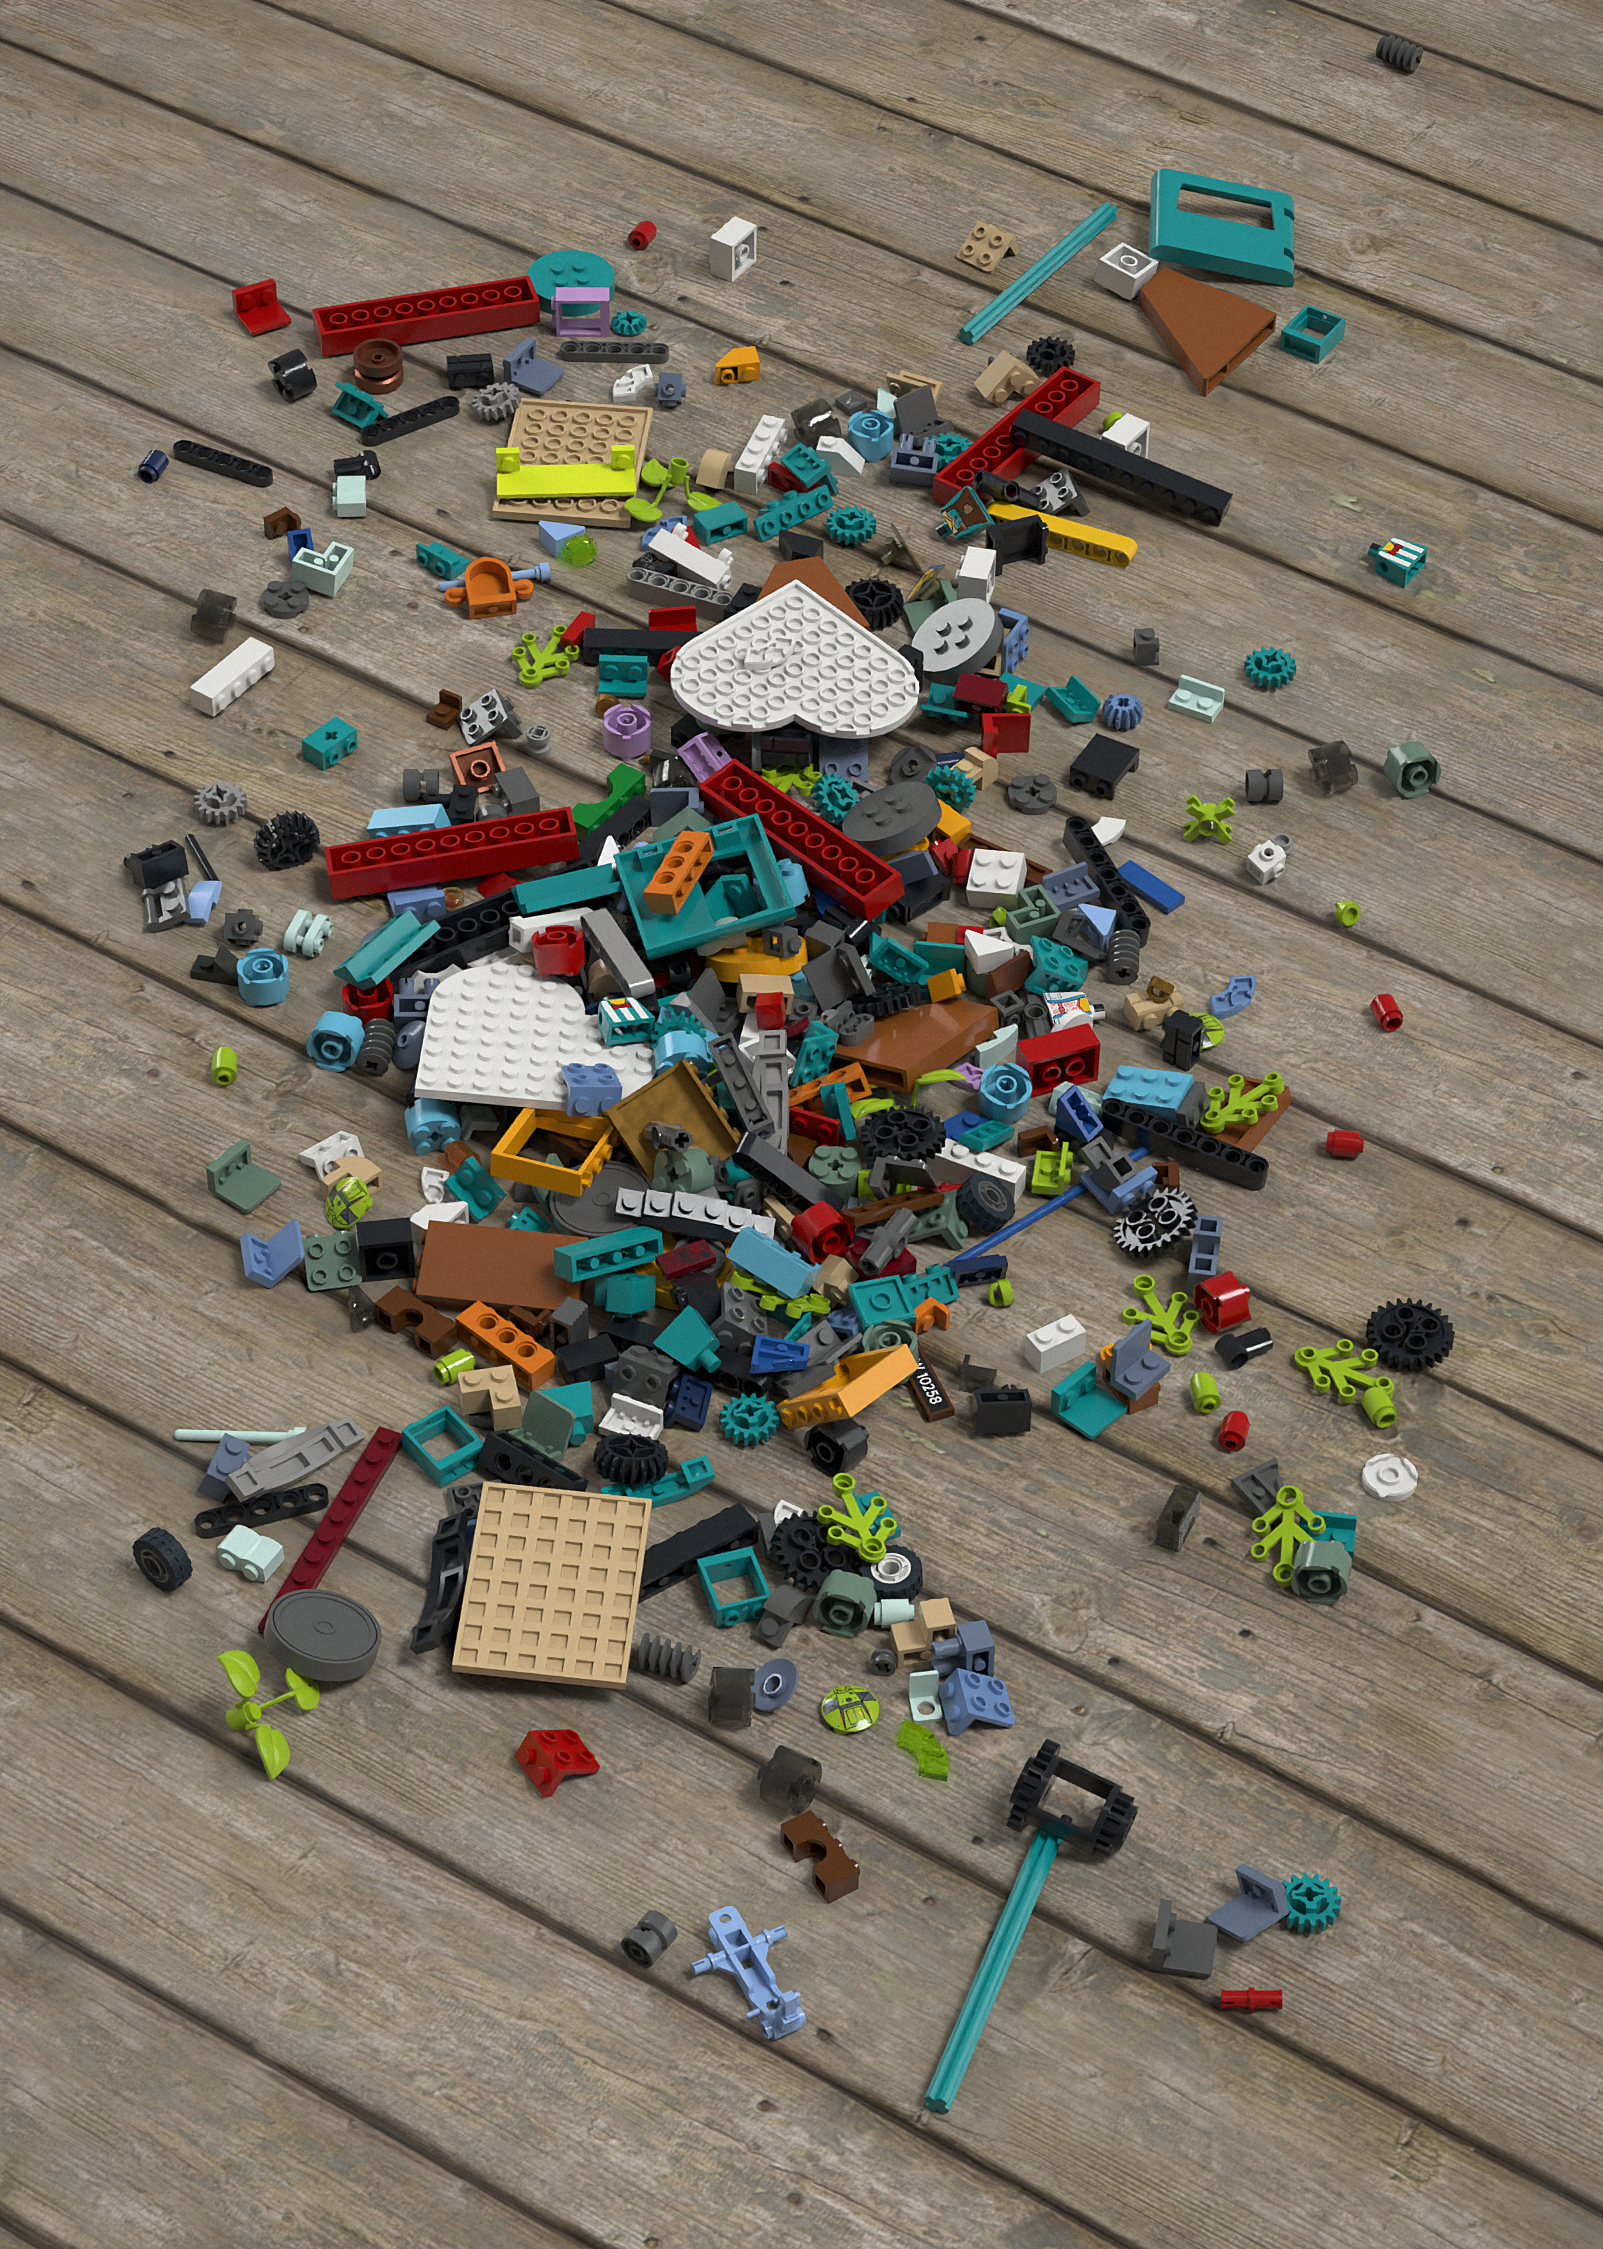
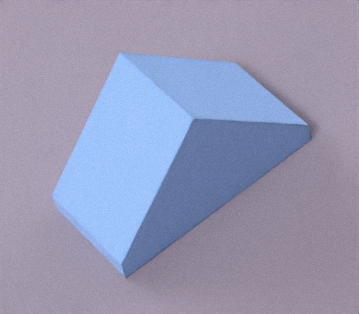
M540 520L539 542L556 559L585 547V526Z
M1083 903L1079 904L1078 911L1087 915L1081 929L1099 950L1106 953L1109 938L1115 931L1117 911Z

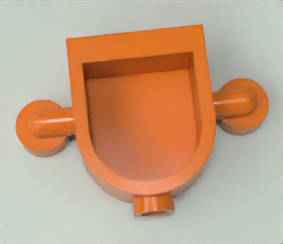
M481 557L467 567L465 571V587H451L446 590L445 603L449 607L457 608L466 601L470 619L517 614L516 597L522 600L531 598L534 586L528 579L513 581L511 570L503 561L496 558Z

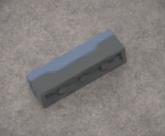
M732 1032L707 1042L710 1056L745 1131L755 1133L762 1139L776 1133L773 1119Z

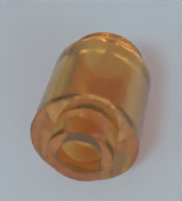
M463 1140L452 1141L446 1146L444 1159L456 1171L470 1156H473L482 1166L480 1156Z

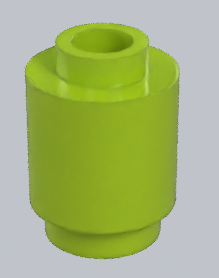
M220 1047L212 1055L211 1079L217 1084L229 1085L237 1078L238 1057L233 1049Z
M460 1348L439 1359L437 1364L433 1365V1371L437 1380L442 1385L446 1383L452 1384L458 1381V1372L472 1371L476 1363L469 1351Z
M1208 1372L1194 1374L1189 1384L1194 1407L1198 1412L1211 1413L1221 1404L1216 1380Z
M1372 1387L1364 1393L1361 1398V1404L1372 1423L1379 1428H1387L1394 1424L1397 1420V1409L1386 1390L1381 1387Z

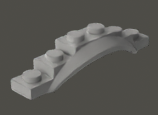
M786 1030L759 1031V1047L756 1050L752 1077L773 1119L776 1132L763 1139L787 1157V1139H789Z
M350 1416L337 1422L331 1421L283 1440L259 1452L246 1461L241 1469L228 1474L224 1481L240 1502L253 1496L258 1498L270 1491L274 1494L312 1475L317 1468L337 1459L342 1452L360 1444L365 1436Z

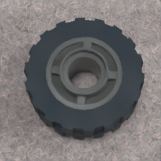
M977 1172L969 1177L957 1190L956 1196L962 1212L975 1226L982 1228L984 1231L995 1232L1000 1230L1015 1214V1203L1012 1200L1011 1194L1008 1193L1006 1187L991 1175Z
M160 1527L152 1528L134 1542L132 1546L133 1556L137 1565L147 1579L162 1591H174L192 1576L193 1567L186 1550L165 1529H160Z

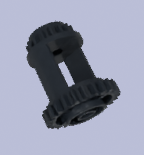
M1046 1739L1038 1750L1036 1758L1029 1757L1015 1784L1010 1797V1803L1014 1805L1007 1819V1827L1022 1832L1026 1824H1029L1090 1854H1093L1095 1851L1109 1856L1111 1851L1118 1853L1128 1836L1139 1809L1138 1806L1133 1805L1135 1798L1124 1793L1123 1786L1058 1756L1061 1745ZM1057 1777L1106 1800L1092 1832L1072 1824V1818L1068 1815L1063 1814L1059 1818L1042 1810Z

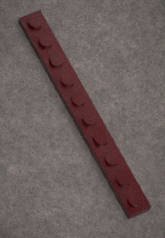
M378 1427L259 1623V1634L264 1635L269 1610L279 1597L292 1591L316 1589L401 1449L402 1433Z

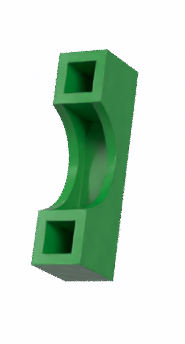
M620 763L607 776V795L609 796L607 799L594 804L578 803L571 809L578 842H582L634 796H644L646 792L644 773Z

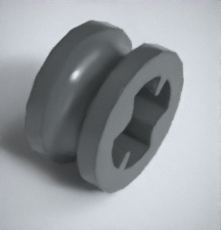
M888 1649L875 1650L871 1655L870 1670L879 1676L892 1675L896 1670V1654Z

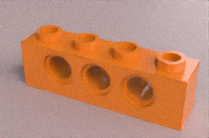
M681 831L678 838L673 842L670 851L663 858L659 869L654 873L651 882L644 889L643 897L644 901L647 902L650 913L678 914L714 854L710 833Z
M856 1062L789 1090V1109L793 1106L819 1115L825 1114L820 1087L845 1081L850 1103L869 1096L872 1092L860 1064Z
M478 1300L455 1317L457 1337L497 1367L512 1365L515 1380L531 1392L556 1375V1359L554 1354L549 1349H545L536 1343L530 1335H525L517 1329L511 1321H506L499 1316L493 1308L487 1307Z

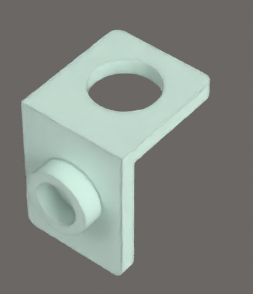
M937 1670L910 1674L909 1702L913 1721L916 1724L942 1720L938 1698L939 1673ZM923 1704H929L934 1708V1712L930 1715H923L919 1713L918 1707Z

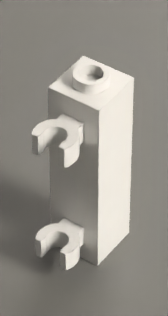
M678 523L672 534L661 528L649 543L648 547L651 553L664 562L669 560L677 564V572L695 583L722 591L728 589L731 585L732 574L729 566L734 561L730 557L732 552L724 548L720 552L718 559H715L685 542L684 540L688 536V532L685 531L687 529L685 525Z
M567 907L561 908L560 912L529 918H522L521 916L510 917L509 945L522 953L533 951L532 935L535 932L539 931L540 935L546 932V927L554 925L574 926V931L578 932L579 929L582 930L580 916L593 912V910L588 907L579 909ZM583 932V941H589Z

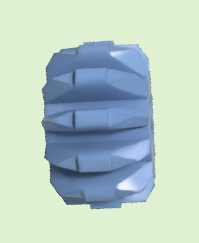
M1118 692L1117 696L1109 695V698L1104 701L1103 719L1104 722L1108 723V727H1116L1117 731L1120 728L1128 731L1129 727L1136 728L1137 724L1141 723L1143 706L1142 701H1139L1137 696H1129V693L1122 695Z

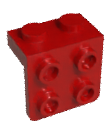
M571 1729L530 1730L514 1756L543 1797L553 1796L566 1774L597 1773L600 1769V1765L594 1755L587 1749L579 1735Z

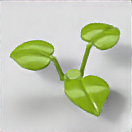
M679 457L672 458L667 470L653 458L643 467L640 477L649 485L662 486L657 498L652 504L640 498H631L625 502L624 509L641 521H658L663 513L655 507H657L666 488L679 486L682 482H684L685 497L689 499L687 505L698 513L701 510L712 509L723 503L700 492H692L690 494L688 483L690 477L686 475L689 463L685 459Z
M941 1069L922 1074L921 1078L915 1080L911 1105H914L915 1110L920 1085L947 1080H963L966 1082L965 1076L952 1069ZM869 1084L870 1089L880 1087ZM887 1089L889 1099L870 1098L853 1102L850 1105L854 1120L857 1121L869 1113L882 1109L888 1112L892 1106L895 1110H898L900 1105L895 1104L892 1090Z
M227 1651L218 1655L216 1659L223 1666L235 1692L243 1697L240 1702L235 1703L234 1708L227 1711V1724L235 1732L244 1728L246 1731L256 1729V1744L269 1780H272L288 1765L290 1749L285 1737L279 1730L271 1731L269 1724H256L261 1718V1711L293 1696L299 1709L309 1711L319 1703V1687L314 1679L297 1674L290 1668H287L286 1682L291 1691L258 1706L256 1703L248 1702L258 1691L256 1683L260 1679V1672L256 1662L244 1651Z

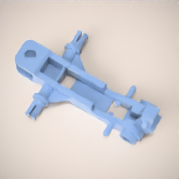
M726 1906L712 1912L709 1915V1923L712 1928L709 1929L708 1936L717 1953H707L705 1958L690 1963L694 1975L708 1969L712 1971L719 1969L732 1974L753 2008V2011L748 2012L746 2017L749 2019L758 2016L761 2021L760 2028L765 2039L771 2038L776 2040L801 2029L802 2025L806 2023V2017L797 1999L801 1996L800 1992L793 1993L790 1990L782 1993L776 1985L775 1974L766 1961L768 1949L773 1946V1942L788 1937L785 1926L781 1925L770 1931L764 1929L760 1935L752 1937L735 1907ZM722 1917H729L731 1921L721 1923L720 1919ZM750 1959L754 1966L744 1970L741 1962ZM774 2002L778 2004L776 2010H769L767 2004Z

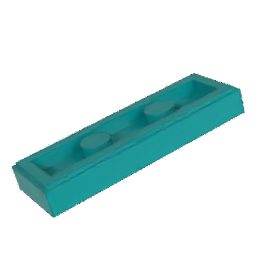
M992 1119L962 1133L959 1143L983 1152L1013 1138L1015 1129Z

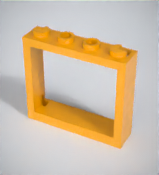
M524 1107L491 1152L490 1175L581 1197L585 1189L590 1188L595 1175L600 1174L604 1162L609 1161L612 1151L620 1145L621 1139L606 1117L567 1116L566 1111ZM536 1128L598 1142L578 1171L516 1156Z
M907 1344L846 1356L840 1359V1362L833 1367L837 1375L792 1399L786 1398L776 1407L783 1418V1423L789 1430L851 1418L918 1369L919 1366Z

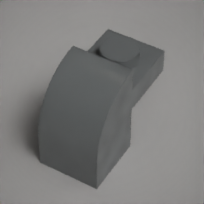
M1102 1136L1078 1151L1093 1172L1090 1176L1091 1180L1103 1190L1112 1191L1140 1172L1125 1150L1115 1156Z
M783 1584L777 1587L763 1605V1608L766 1610L754 1634L781 1648L793 1623L803 1624L815 1599L789 1585Z

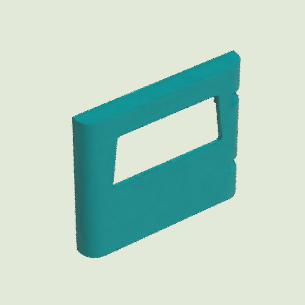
M1160 169L1153 174L1151 179L1148 257L1293 288L1294 200L1286 193L1172 169ZM1180 190L1270 208L1274 230L1179 211L1176 207Z
M758 813L694 831L710 833L714 854L709 862L747 854L767 905V909L724 925L715 926L699 881L696 882L677 915L649 912L647 902L644 901L643 897L644 889L651 882L654 873L659 869L663 858L668 854L678 836L613 855L620 881H622L648 961L797 918L795 907ZM731 828H732L731 831H727V832L720 833V834L718 833V832H721V831H724V830H727V829H731ZM657 850V852H655V853H651V854H648V855H643L644 853H648V852Z

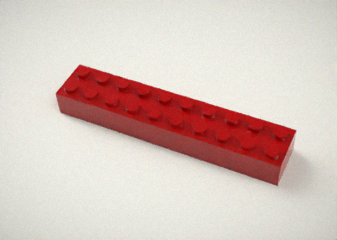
M530 276L312 309L314 333L323 357L349 352L354 353V349L360 343L376 338L388 339L400 346L413 342L444 339L446 337L464 336L471 333L540 323V301Z
M1065 366L1061 367L933 478L932 500L946 505L965 486L974 489L972 481L974 475L980 469H984L1007 481L1013 480L1041 456L1039 453L1009 441L1012 424L1022 408L1073 428L1099 405L1101 382ZM974 489L983 505L992 498Z
M735 758L698 785L701 801H704V808L724 822L758 813L775 858L779 861L790 859L791 863L800 864L805 879L856 915L864 917L868 922L905 894L900 872Z
M571 806L324 847L333 900L580 859Z

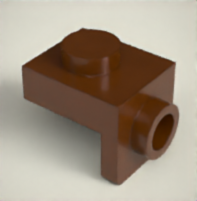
M1047 1125L1018 1133L1017 1152L1021 1158L1035 1155L1037 1150L1057 1152V1149L1060 1147L1057 1135L1052 1134Z

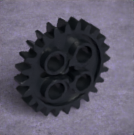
M897 981L895 983L873 984L875 992L866 996L856 993L846 1000L852 1002V1010L855 1015L885 1016L895 1011H901V1008H909V1005H915L917 1001H920L921 994L918 984H914V982L908 983V981L902 983ZM846 1000L839 1003L838 1007L842 1005Z
M900 1105L898 1110H895L892 1106L888 1112L883 1109L880 1110V1115L872 1113L871 1119H865V1125L861 1126L860 1132L862 1150L866 1151L867 1157L873 1156L874 1162L876 1157L886 1158V1156L891 1155L903 1161L911 1162L912 1159H918L927 1163V1157L935 1159V1153H942V1147H945L946 1129L944 1122H940V1117H933V1111L924 1113L923 1107L916 1111L914 1110V1105H911L909 1109H905L903 1105Z
M1166 1188L1163 1193H1160L1159 1189H1156L1154 1195L1150 1196L1147 1192L1145 1199L1136 1198L1137 1204H1129L1130 1210L1121 1212L1123 1218L1116 1220L1118 1226L1114 1228L1116 1233L1114 1238L1126 1256L1132 1255L1134 1259H1137L1141 1255L1142 1259L1146 1260L1151 1254L1152 1258L1155 1259L1159 1252L1166 1255V1249L1175 1250L1176 1243L1183 1244V1236H1191L1189 1229L1196 1228L1194 1221L1198 1220L1196 1215L1198 1210L1191 1197L1187 1196L1184 1191L1180 1193L1176 1188L1170 1192L1169 1188ZM1147 1213L1153 1215L1160 1228L1163 1229L1164 1235L1159 1233L1152 1220L1147 1216Z
M1397 1298L1396 1305L1387 1301L1386 1308L1379 1305L1377 1312L1371 1313V1319L1367 1321L1365 1338H1368L1367 1346H1372V1349L1379 1353V1361L1387 1358L1388 1366L1397 1363L1398 1370H1401L1405 1365L1412 1372L1414 1366L1423 1371L1425 1364L1430 1368H1434L1435 1361L1441 1364L1443 1357H1449V1352L1453 1349L1455 1331H1452L1453 1323L1448 1322L1449 1316H1441V1308L1433 1311L1432 1303L1423 1306L1421 1299L1414 1304L1411 1298L1407 1299V1303H1403Z
M805 1510L802 1511L800 1516L794 1512L790 1519L785 1517L782 1523L777 1526L770 1540L773 1543L770 1551L775 1553L771 1560L773 1562H780L776 1570H785L786 1574L783 1579H794L793 1587H796L799 1583L802 1584L803 1592H806L809 1587L812 1588L814 1595L818 1594L824 1580L833 1570L838 1569L843 1572L856 1574L860 1563H858L860 1556L856 1549L843 1543L831 1545L826 1539L828 1530L837 1524L834 1522L830 1524L820 1523L817 1520L816 1511H813L811 1517L808 1516Z

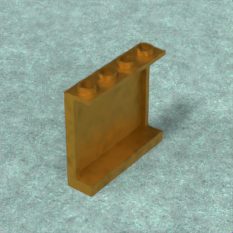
M683 1059L603 1112L641 1171L651 1181L654 1179V1165L657 1154L668 1149H655L646 1138H643V1128L648 1125L649 1121H661L668 1124L680 1123L692 1135L693 1144L690 1146L700 1147L708 1155H719V1160H725L733 1154L741 1136L736 1128L731 1129L726 1120L729 1117L721 1105L717 1107L711 1099L714 1097V1094L706 1083L702 1085L697 1076L700 1073L692 1061L687 1062L686 1059Z

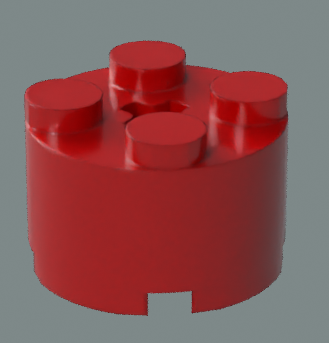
M554 925L546 927L545 933L539 935V931L532 935L534 963L536 970L539 971V976L551 977L554 974L575 976L580 973L579 969L586 963L582 930L579 929L577 932L574 931V926Z
M384 978L377 985L366 990H362L350 983L345 987L343 985L341 990L343 1013L358 1017L362 1022L363 1030L372 1019H385L392 1023L393 987L388 979Z
M818 1201L802 1214L796 1215L791 1221L792 1242L813 1264H822L829 1254L841 1257V1249L845 1248L848 1240L852 1242L854 1237L853 1227L825 1201Z
M1231 1271L1204 1280L1194 1286L1193 1301L1196 1310L1201 1308L1204 1316L1200 1317V1320L1211 1333L1223 1332L1251 1320L1247 1301L1250 1299L1249 1289L1245 1284L1240 1285Z

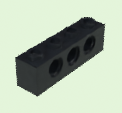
M505 1430L487 1433L477 1463L484 1466L488 1473L507 1480V1484L553 1489L554 1485V1489L585 1492L589 1483L587 1479Z

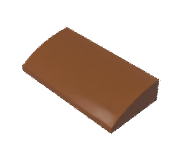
M1243 1076L1245 1086L1241 1090V1097L1261 1085L1263 1080ZM1284 1085V1091L1274 1095L1278 1102V1108L1275 1111H1257L1258 1121L1251 1125L1245 1123L1225 1124V1128L1221 1132L1214 1134L1206 1132L1201 1127L1199 1132L1252 1152L1292 1103L1289 1086ZM1230 1093L1221 1103L1220 1110L1228 1106ZM1266 1093L1263 1094L1262 1096H1260L1259 1098H1257L1256 1100H1254V1101H1252V1102L1261 1101V1099H1262L1264 1096H1267V1094H1266ZM1235 1112L1232 1115L1241 1114V1112Z

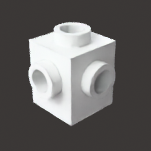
M1270 840L1263 845L1259 844L1247 856L1246 870L1264 885L1271 878H1277L1284 872L1285 852L1280 846H1275Z

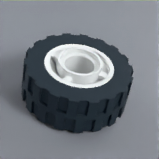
M893 1544L892 1546L885 1545L886 1556L882 1561L878 1563L861 1561L860 1576L868 1577L874 1582L877 1602H881V1599H908V1601H912L921 1592V1587H923L922 1564L920 1558L916 1556L913 1550L910 1551L907 1547Z

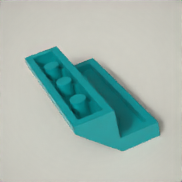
M612 863L511 887V892L522 915L624 891L622 881L616 882Z
M410 909L395 915L332 972L335 976L362 990L371 988L381 982L441 927L436 920L421 925Z

